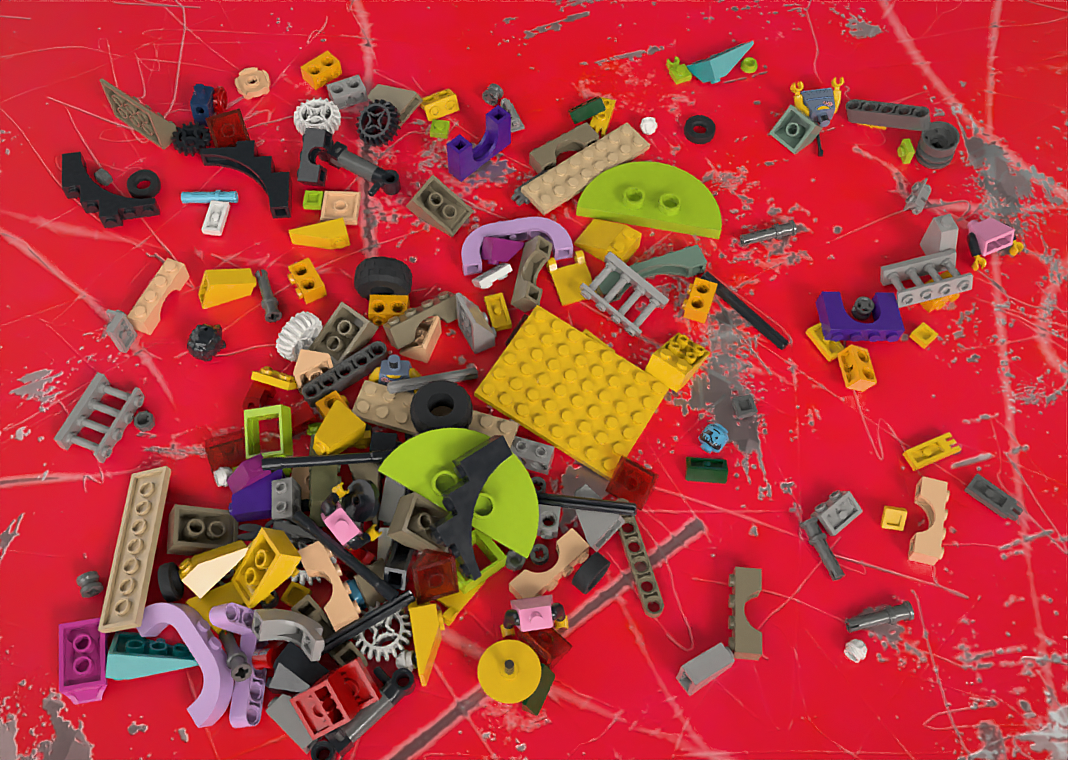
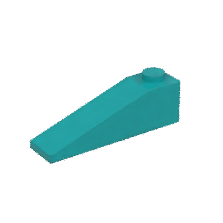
M750 41L724 50V52L711 55L704 60L696 61L686 67L703 83L711 82V84L720 82V78L726 76L754 45V42Z
M116 631L107 655L105 678L130 680L198 666L199 664L186 644L177 643L170 645L165 643V639L162 638L154 641L141 637L140 633Z

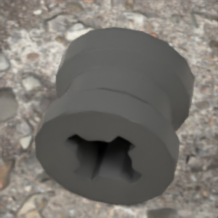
M492 83L488 86V90L483 92L482 97L487 104L494 106L497 104L498 99L502 98L504 92L499 85Z
M859 297L851 311L853 317L862 321L868 319L874 309V303L868 297Z
M89 571L81 574L76 579L77 585L81 587L80 593L83 598L96 596L103 591L104 587L98 581V572Z

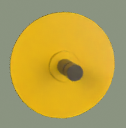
M502 640L494 643L486 649L478 664V680L483 691L493 700L505 704L518 703L527 699L534 693L541 679V664L537 654L527 644L517 640Z

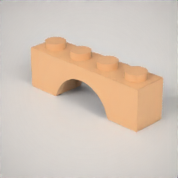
M170 258L166 259L127 316L135 330L148 335L152 334L160 322V312L165 298L173 290L180 291L190 277L184 263Z
M922 476L916 484L914 503L920 506L927 514L929 527L928 530L917 532L911 538L908 560L933 566L939 559H942L944 547H941V544L946 534V528H943V524L948 515V509H945V504L950 495V491L947 490L948 482Z
M571 528L556 542L559 559L555 566L542 573H534L525 569L509 583V591L517 599L542 596L547 590L549 592L558 585L557 581L560 578L569 576L574 570L573 567L578 562L581 564L589 557L590 545Z
M319 541L299 550L298 552L302 557L301 562L308 577L324 578L333 586L331 599L324 607V610L335 632L359 619L360 607L356 600L351 601L349 594L352 593L347 582L342 583L339 577L343 575L337 563L333 564L330 559L333 557L332 552Z

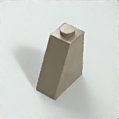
M377 84L367 96L373 103L375 99L391 102L401 115L399 118L402 121L399 124L400 127L423 101L415 91Z

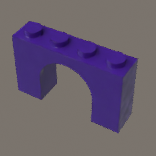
M499 105L486 114L485 134L475 148H472V143L460 134L447 143L449 173L462 182L511 144V114Z
M822 291L815 303L824 339L835 342L898 341L905 329L895 294L876 292L872 298L874 303V309L872 310L874 322L860 323L846 313L840 292Z

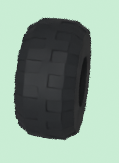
M385 256L364 259L356 267L354 287L358 294L367 300H370V295H408L412 287V273L404 262L395 258Z
M439 380L429 382L419 388L412 398L410 414L414 428L419 434L441 428L468 429L472 421L473 407L471 398L463 387L455 382ZM439 406H446L453 410L446 416H435L431 413L434 408Z

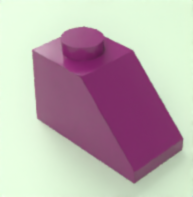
M484 237L481 259L488 260V264L499 265V262H507L524 247V242Z
M261 453L242 462L226 480L233 494L271 474L270 470L263 471L262 469L263 456Z

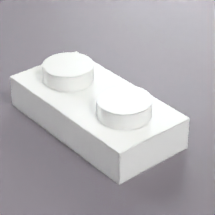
M211 200L202 226L203 234L222 235L230 209L229 202Z
M502 262L474 278L472 282L475 287L486 289L492 286V282L497 279L502 280L506 278L508 273L513 270L510 264Z

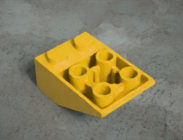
M678 332L652 354L645 372L657 378L661 383L677 393L686 385L710 355V352L703 346L691 341L686 335Z

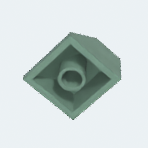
M790 105L769 134L792 153L796 154L812 143L823 127L799 108Z

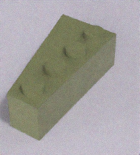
M311 435L309 456L317 455L313 449L315 435ZM341 465L309 467V518L318 527H327L320 515L323 513L320 508L322 502L332 493V488L341 483V476H337V472L340 473Z

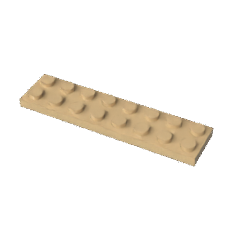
M625 123L522 186L521 192L545 215L582 192L599 174L615 166L628 163L647 151L650 144L633 127Z
M365 380L352 412L362 421L413 436L419 435L414 428L410 414V405L414 393L405 391L390 394L387 391V386ZM439 406L434 408L431 413L435 416H446L453 410L446 406ZM473 410L472 421L468 429L490 437L503 435L511 449L519 423Z
M167 466L131 475L98 631L102 633L141 627L171 475V469Z

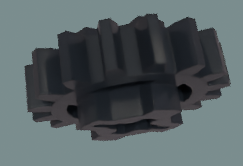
M189 122L187 126L182 124L183 128L177 127L178 132H173L174 137L171 138L175 150H178L179 154L184 153L187 156L191 153L192 157L195 153L200 155V149L211 146L210 141H212L209 129L204 124L200 126L199 122H196L195 125Z

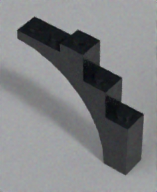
M255 140L237 141L236 147L200 149L204 166L231 168L254 179L269 197L273 219L291 218L292 180L290 173H275L272 156L258 157Z
M81 152L62 154V189L68 199L80 197V203L86 213L99 212V218L104 228L123 226V220L160 215V208L155 198L137 199L113 194L92 181L87 173V165Z
M494 435L453 460L455 465L454 471L460 479L462 478V481L441 493L443 497L442 503L446 510L451 513L429 526L432 531L430 535L433 541L440 546H450L448 551L460 564L458 569L462 576L474 581L482 575L476 563L472 546L473 513L480 491L489 476L503 461L513 454L503 435Z
M406 488L405 495L413 493ZM394 540L391 553L385 565L384 580L395 589H406L416 566L417 550L404 546Z

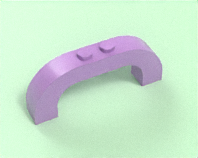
M543 217L516 218L514 220L498 221L483 225L470 233L463 243L461 256L464 276L482 273L481 254L484 237L521 242L531 240L540 235L553 244L552 252L555 260L573 257L571 237L560 224Z
M155 603L145 607L141 627H136L141 637H157L170 624L178 631L199 664L204 678L201 694L187 708V711L198 728L214 725L226 711L232 697L234 685L231 669L226 664L227 655L222 648L221 642L211 632L208 622L188 605L181 603Z

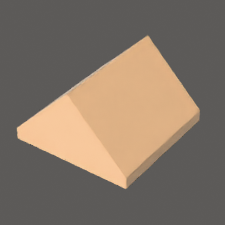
M433 316L424 319L416 329L415 341L402 347L399 353L403 356L428 363L441 334L440 317Z
M300 350L293 375L301 395L305 384L333 368L331 357L328 353Z

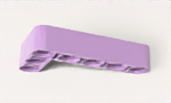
M231 602L212 607L209 612V619L212 625L241 635L239 649L246 654L247 663L252 668V674L247 680L241 682L234 680L229 721L232 727L244 728L256 726L261 719L267 668L256 670L252 665V655L256 650L264 648L269 642L268 640L259 641L251 631L255 610Z

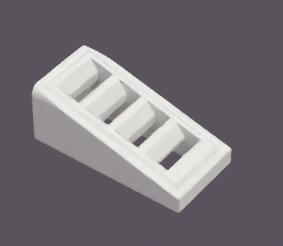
M380 528L379 533L382 531V534L378 537L377 560L383 558L386 564L394 544V539L387 536L389 528Z

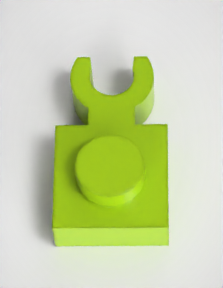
M677 56L674 58V63L667 59L666 63L669 74L676 85L689 81L692 78V74L686 65L679 64L680 60Z

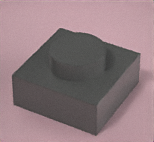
M751 394L732 398L731 403L737 419L757 415L758 410Z

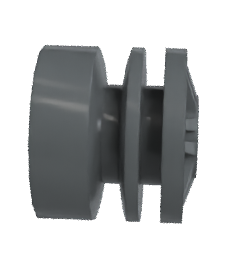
M931 122L929 129L921 133L915 153L917 161L930 169H941L948 166L959 143L960 135L958 130L947 122Z

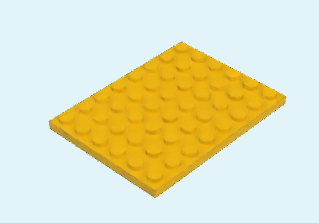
M537 305L476 389L474 396L611 482L666 395L669 387Z

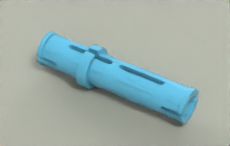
M216 190L215 192L181 193L183 204L210 203L211 200L231 203L238 202L237 191L225 192Z

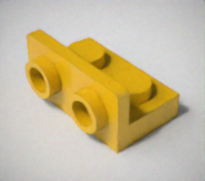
M449 88L421 98L423 101L419 105L425 111L428 121L459 111L456 94Z

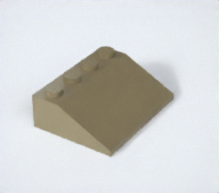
M99 80L116 118L163 150L173 143L171 138L174 137L173 132H177V126L172 121H167L160 113H155L148 105H143L136 97L130 96L106 80Z

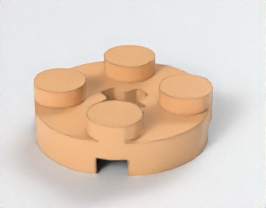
M255 67L246 68L235 79L237 91L245 99L258 97L270 91L269 75L264 70L262 72Z

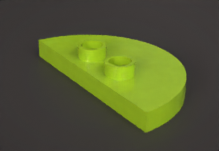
M630 162L604 171L584 189L576 210L577 216L719 239L722 227L719 206L708 188L688 172L659 162Z
M441 428L421 433L397 447L383 461L378 472L447 511L442 503L443 497L441 493L462 481V478L460 479L454 471L455 465L453 460L491 437L463 428ZM513 453L494 470L480 491L474 508L472 527L527 559L537 535L539 506L532 479L522 462Z

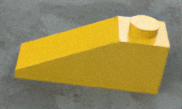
M343 217L289 230L292 244L331 250L350 246Z

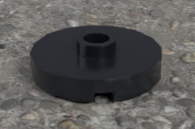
M355 480L347 488L349 493L345 495L344 499L345 510L355 522L371 521L379 510V490L371 480Z

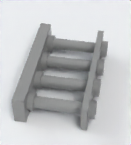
M954 249L883 266L881 267L880 282L883 286L889 284L895 286L897 289L898 308L971 290L973 275L971 273L963 275L959 273L956 269L957 253ZM948 270L952 277L942 279L938 272ZM929 274L934 282L924 284L919 277ZM911 279L916 287L905 289L901 281Z
M610 251L604 259L606 267L589 286L584 283L580 285L581 295L587 300H593L596 303L595 306L600 311H606L610 314L611 320L616 324L621 323L629 335L639 337L642 333L639 329L640 325L655 308L660 307L663 309L669 299ZM611 271H616L620 274L619 281L604 298H601L594 291ZM626 283H631L635 287V291L617 311L609 303ZM645 295L650 299V303L632 323L624 315L640 296Z
M97 372L54 437V440L60 448L68 450L72 444L92 450L98 462L104 463L112 454L113 447L117 441L122 438L123 431L127 425L132 422L135 412L142 406L145 396L138 387H135L131 394L111 387L106 376ZM107 393L125 400L126 403L121 410L99 403V401ZM95 410L116 417L110 427L88 418ZM83 427L105 434L100 444L77 435Z

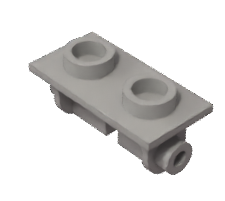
M507 98L502 99L501 107L511 114V133L525 129L510 100Z
M927 178L921 182H916L912 186V192L905 201L906 205L903 211L911 209L912 213L916 215L922 212L925 201H927L931 193L930 185L926 184Z

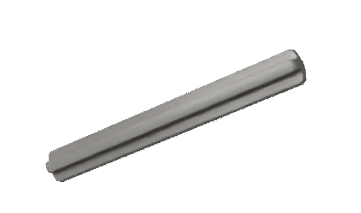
M468 368L388 382L387 391L390 394L416 390L429 382L439 380L461 382L477 379L478 370L476 368Z

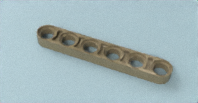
M623 498L616 500V501H620V502H629V501H627L626 499H623ZM619 514L626 521L625 523L631 524L634 529L632 532L627 533L623 531L621 526L618 529V533L643 610L647 616L656 618L661 615L664 603L635 516ZM635 542L640 546V549L637 552H632L629 550L628 545ZM643 562L646 565V570L642 572L637 571L634 566L635 563ZM643 582H650L653 589L649 592L644 591L641 588ZM649 602H657L660 609L657 612L650 611L648 609Z

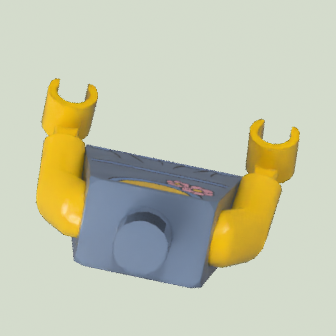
M836 77L832 80L831 84L834 90L832 88L801 91L804 87L801 81L797 83L798 89L795 83H793L790 90L795 93V107L799 108L815 122H819L821 127L828 126L834 113L839 108L841 101V90L839 89L844 83V78H840V84L836 83Z
M394 354L390 355L388 360H383L381 367L374 369L369 376V381L387 386L388 382L422 376L415 368H412L409 361L400 360V357ZM419 389L411 390V391H407V392H410V393H414V394H415Z

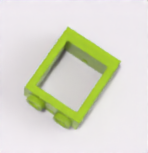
M275 405L244 410L246 459L260 454L259 420L279 418L281 450L261 453L263 458L293 456L290 407Z
M476 529L472 531V546L476 544L492 563L480 571L481 577L475 581L471 579L466 581L450 561L439 558L438 562L440 570L450 576L453 586L457 590L460 589L464 595L505 567L507 559L506 555L490 537Z

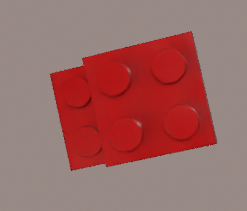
M359 656L325 674L313 686L293 696L290 702L312 740H315L351 721L361 709L380 700L382 695Z

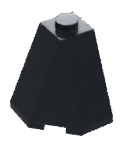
M289 641L276 658L273 665L274 676L273 678L270 676L267 679L265 686L272 693L295 696L313 686L322 676L330 671L319 662L311 661L302 649Z

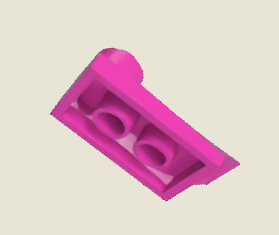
M100 618L59 624V692L67 696L76 705L102 700L103 693L108 685V678L105 677L110 632L102 633L98 631Z

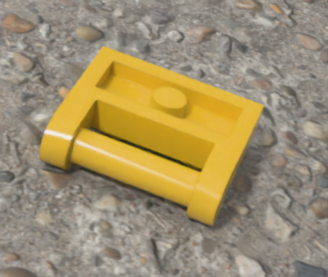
M265 366L261 370L252 372L251 379L285 390L298 389L294 376L272 370L271 367Z

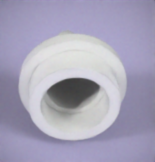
M646 117L642 119L640 128L644 134L651 135L655 132L657 128L655 118Z
M219 467L218 470L213 472L218 487L228 486L226 480L232 475V469L229 467Z
M854 639L846 643L844 654L850 660L858 663L860 660L865 659L868 649L862 640Z
M403 650V652L399 653L396 658V667L398 669L406 668L411 672L413 669H416L418 666L415 651Z

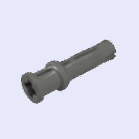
M788 220V223L780 225L776 223L768 229L740 235L741 245L746 246L773 238L779 240L788 235L795 236L797 234L796 224L793 220Z
M258 270L255 276L262 296L261 306L265 309L266 313L265 320L267 322L279 321L282 318V312L278 310V299L273 296L268 273L266 270H261V276Z
M817 517L804 521L800 524V527L805 530L809 538V544L817 550L832 580L836 581L844 577L843 570L828 546L826 534L822 533L817 524Z
M903 601V604L887 605L881 611L850 619L847 618L845 619L846 628L849 633L885 623L895 625L897 621L905 619L914 620V611L909 601Z
M221 630L219 639L227 654L226 664L231 669V677L237 682L245 681L252 674V668L247 663V656L244 652L240 651L233 632L226 630L227 634L225 635L224 631Z

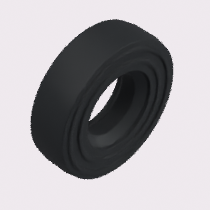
M692 116L685 123V137L692 143H708L715 135V124L706 116ZM695 126H702L706 129V132L697 133L693 128Z
M139 170L128 178L127 189L134 198H153L159 193L161 182L153 171ZM142 181L151 182L150 186L145 189L137 188V185Z
M174 562L164 563L158 568L159 588L167 602L179 601L183 598L184 585L178 574L179 568Z

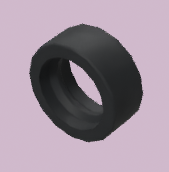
M595 552L579 568L572 579V584L583 594H587L605 575L611 563L599 552Z

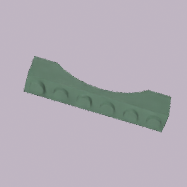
M695 245L687 246L676 252H669L660 257H652L641 263L636 262L629 267L642 278L662 274L679 275L688 278L704 273L707 260L699 246ZM616 271L611 272L598 286L596 291L601 298H604L619 281L620 274ZM626 283L611 302L620 300L624 292L632 284Z

